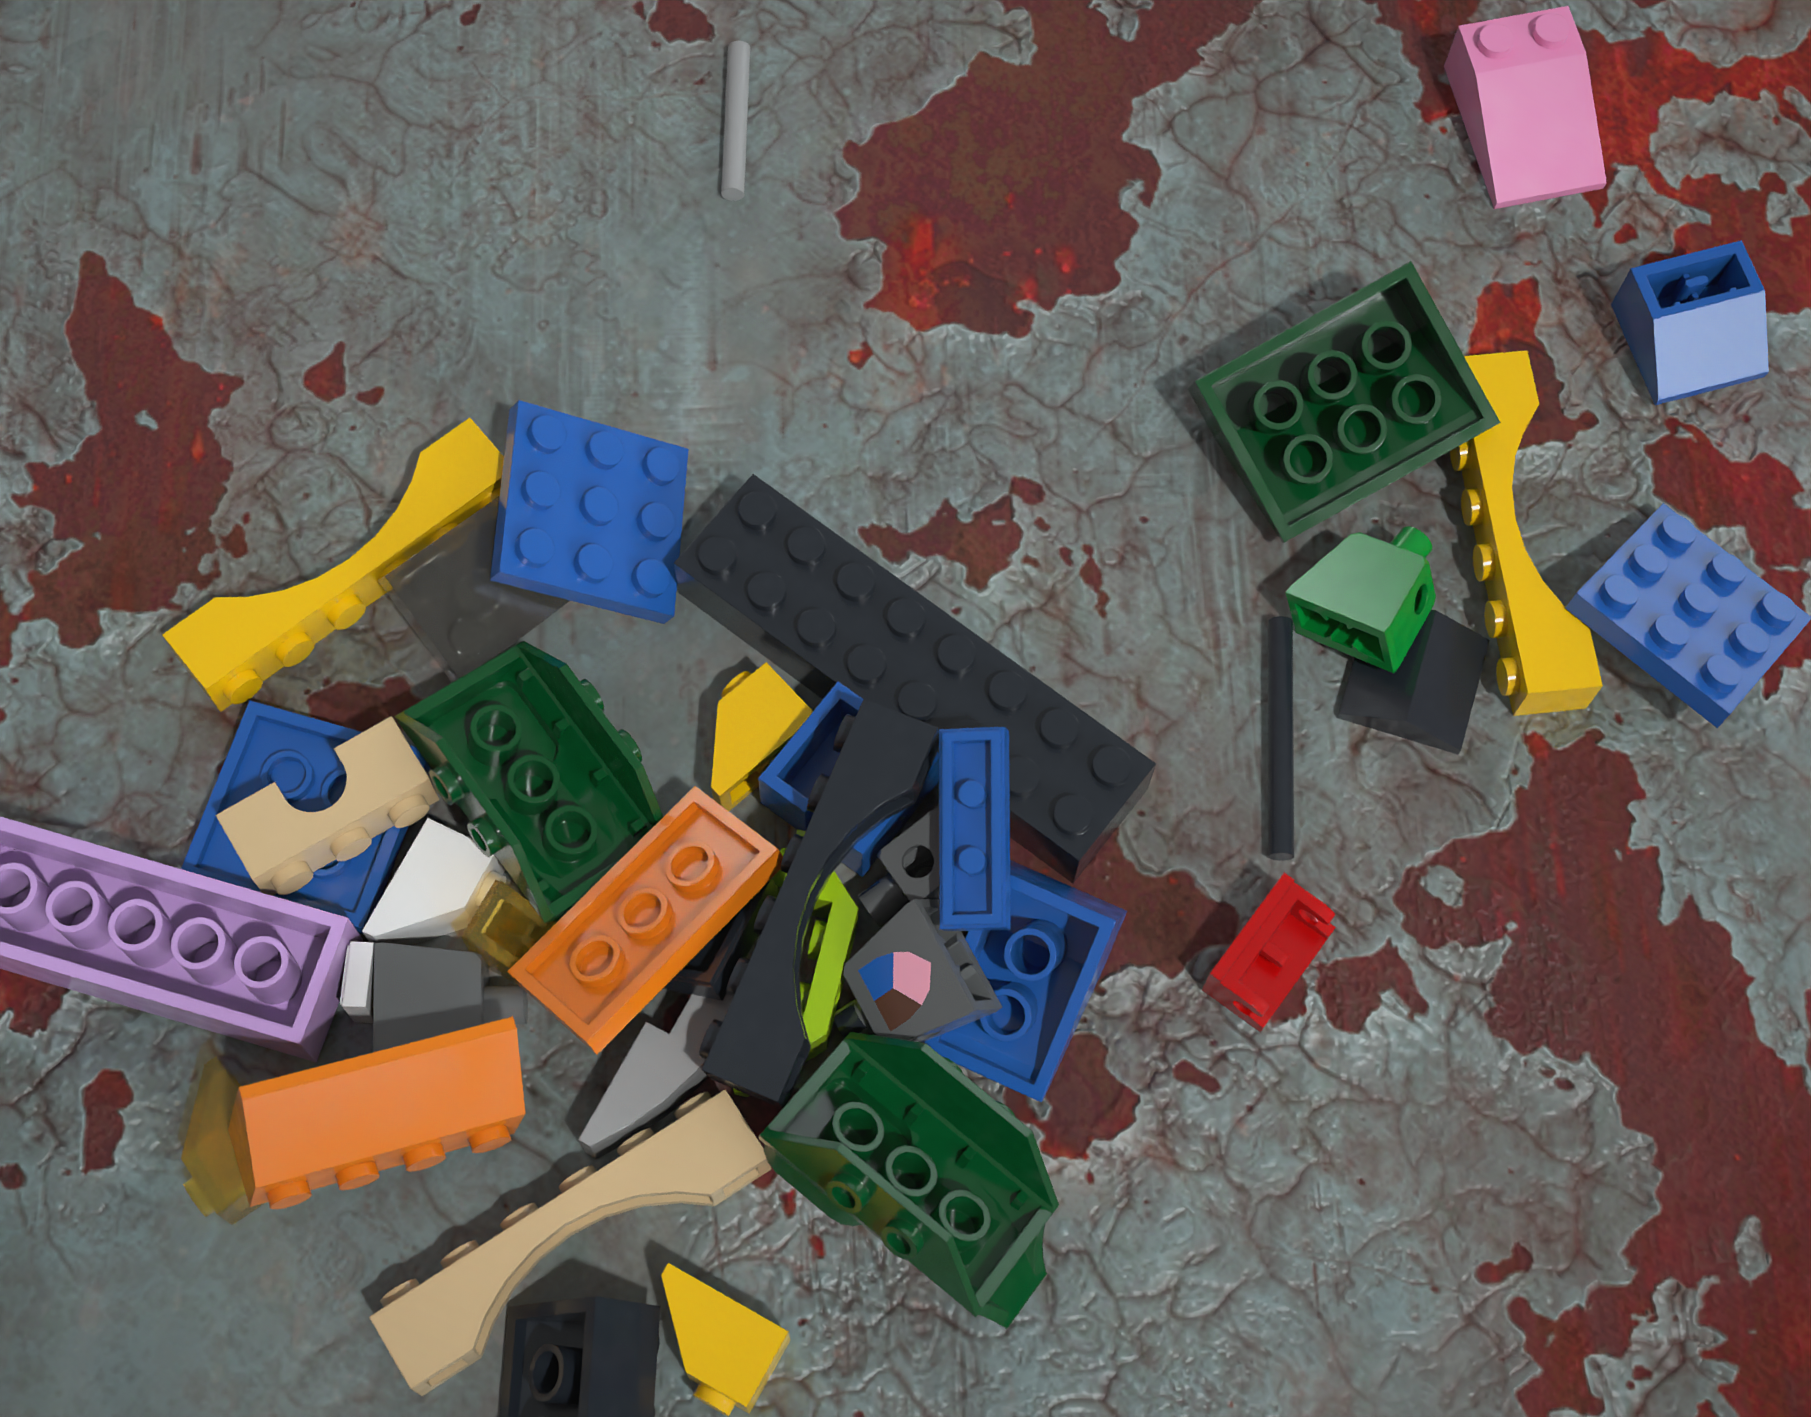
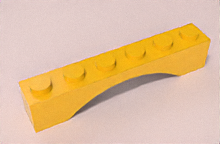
M1528 351L1464 356L1501 422L1450 451L1453 469L1462 472L1465 486L1461 496L1463 520L1467 526L1473 525L1477 543L1473 549L1474 573L1476 579L1479 582L1485 581L1489 600L1486 602L1484 611L1486 630L1489 637L1497 638L1501 658L1497 662L1496 675L1500 693L1503 696L1509 695L1513 716L1586 709L1603 687L1590 628L1565 609L1562 602L1542 580L1525 549L1515 518L1512 491L1515 456L1521 438L1539 406Z
M468 418L420 452L412 481L396 511L375 537L348 560L317 578L282 591L249 597H215L166 631L162 636L179 661L220 712L231 704H241L249 700L260 690L263 681L284 666L291 667L302 662L311 654L315 644L336 629L343 630L352 626L363 616L366 607L386 593H395L406 587L420 568L437 556L445 557L456 551L463 544L466 536L484 522L496 521L504 456L475 422Z

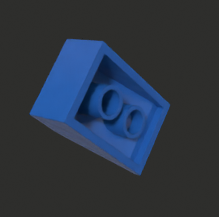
M1010 860L1011 930L968 931L965 938L1003 1008L923 1043L928 1044L942 1057L950 1059L957 1065L1042 1102L1101 976L1127 911Z

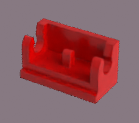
M1286 873L1282 874L1218 961L1202 988L1203 992L1259 1032L1263 1030L1336 928L1330 923L1335 913L1321 900L1296 884L1295 880Z

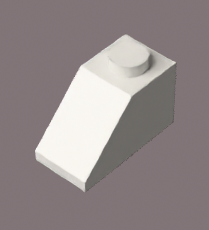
M427 818L362 932L368 941L372 943H393L412 946L474 926L482 910L491 911L501 897L506 884V876L502 875L505 869L495 854L490 857L485 856L476 846L473 839Z

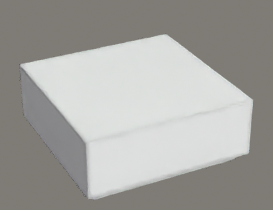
M350 941V945H347L340 1005L354 1022L373 1023L374 943Z

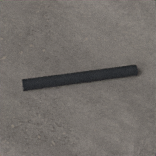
M1277 616L1268 620V857L1278 861L1294 858L1293 620L1284 616Z

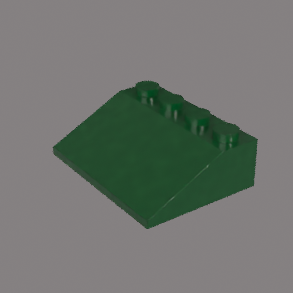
M1411 261L1197 379L1188 388L1215 440L1282 543L1501 423Z

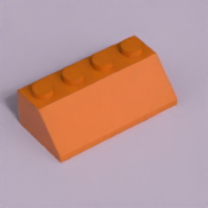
M512 1016L238 1087L228 1131L249 1206L252 1207L269 1202L270 1209H283L309 1199L312 1196L310 1190L335 1183L338 1184L339 1190H351L377 1180L380 1177L378 1171L405 1164L406 1171H419L441 1163L446 1159L445 1153L470 1146L472 1153H483L497 1149L510 1142V1135L516 1132L526 1114L518 1034L514 1018Z

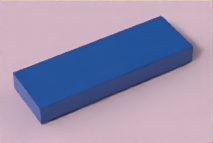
M1006 727L939 729L940 929L943 931L1011 930L1009 730Z

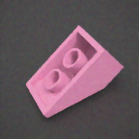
M1569 6L1458 26L1444 68L1493 208L1499 209L1604 189L1607 181L1587 55Z

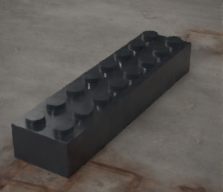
M754 474L751 475L674 562L680 595L822 699L825 698L837 682H840L862 699L872 701L938 727V732L939 729L1006 727L1009 730L1010 838L1073 884L1149 788L1156 766L1155 762Z

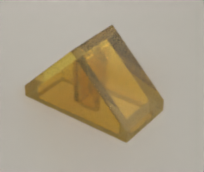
M495 880L461 938L469 952H475L483 956L489 970L516 983L507 971L557 922L544 923L527 899L504 882Z

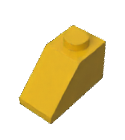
M767 662L752 674L749 671H744L734 677L725 686L721 693L722 699L718 701L711 790L713 800L728 811L759 787L758 778L813 712Z
M668 1263L661 1277L685 1372L691 1381L698 1384L693 1396L728 1417L734 1406L750 1414L790 1342L789 1331Z

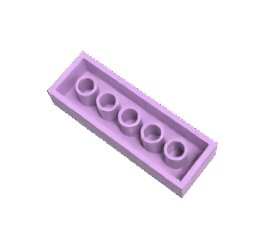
M0 817V969L317 1062L340 1002L347 945H350V941H363L349 918Z

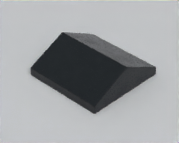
M1431 610L1395 673L1354 657L1337 718L1459 755L1490 640L1439 611Z

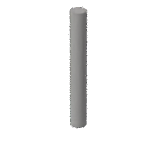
M743 41L731 42L728 45L721 195L724 199L730 201L741 200L745 192L750 45Z

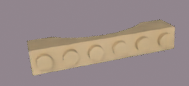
M726 1089L714 1097H711L709 1092H703L691 1098L675 1111L674 1115L678 1120L654 1134L652 1129L648 1128L638 1132L618 1147L617 1152L620 1157L598 1171L593 1165H590L575 1172L560 1184L559 1189L562 1194L540 1208L535 1203H530L517 1209L500 1223L503 1232L481 1246L475 1240L461 1245L441 1260L442 1271L419 1284L417 1279L408 1280L384 1295L380 1300L384 1308L369 1318L410 1389L420 1396H424L482 1358L493 1326L513 1291L542 1258L573 1234L606 1217L645 1206L678 1203L716 1206L770 1171L771 1166L767 1162L764 1148Z

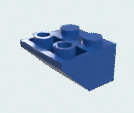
M1742 240L1630 268L1611 306L1654 405L1752 381L1767 375L1769 364L1765 289Z

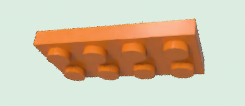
M694 786L507 972L522 989L598 1055L780 870L783 856L777 847Z

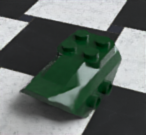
M522 641L394 717L431 768L429 775L439 795L449 805L456 803L470 820L467 824L468 831L479 850L487 857L495 854L544 923L558 922L663 818V814L644 766L641 763L642 755L638 745L624 729L617 731L603 713L604 704L596 688L587 679L579 681L565 662Z
M850 1032L759 1135V1140L764 1143V1153L767 1162L779 1176L829 1218L842 1225H863L883 1241L891 1253L912 1264L975 1317L977 1315L983 1316L1007 1329L1047 1275L1043 1258L1044 1228L1046 1222L1059 1206L1033 1131L1018 1120L1008 1106L994 1100L966 1077L957 1064L946 1057H942L926 1043Z

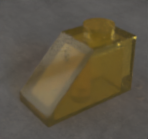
M214 1057L204 1064L181 1160L192 1175V1178L183 1185L205 1217L216 1212L221 1218L234 1225L263 1204L249 1206L228 1131L238 1087H241L233 1072L220 1059Z

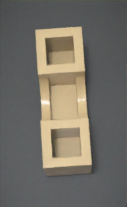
M392 716L334 748L345 768L347 782L342 796L331 807L318 812H304L295 809L288 803L277 784L273 782L216 815L250 877L262 893L271 896L276 893L286 895L299 890L310 882L313 878V872L334 860L346 861L360 855L371 845L372 838L393 826L403 828L419 821L428 813L429 806L440 800L428 775Z

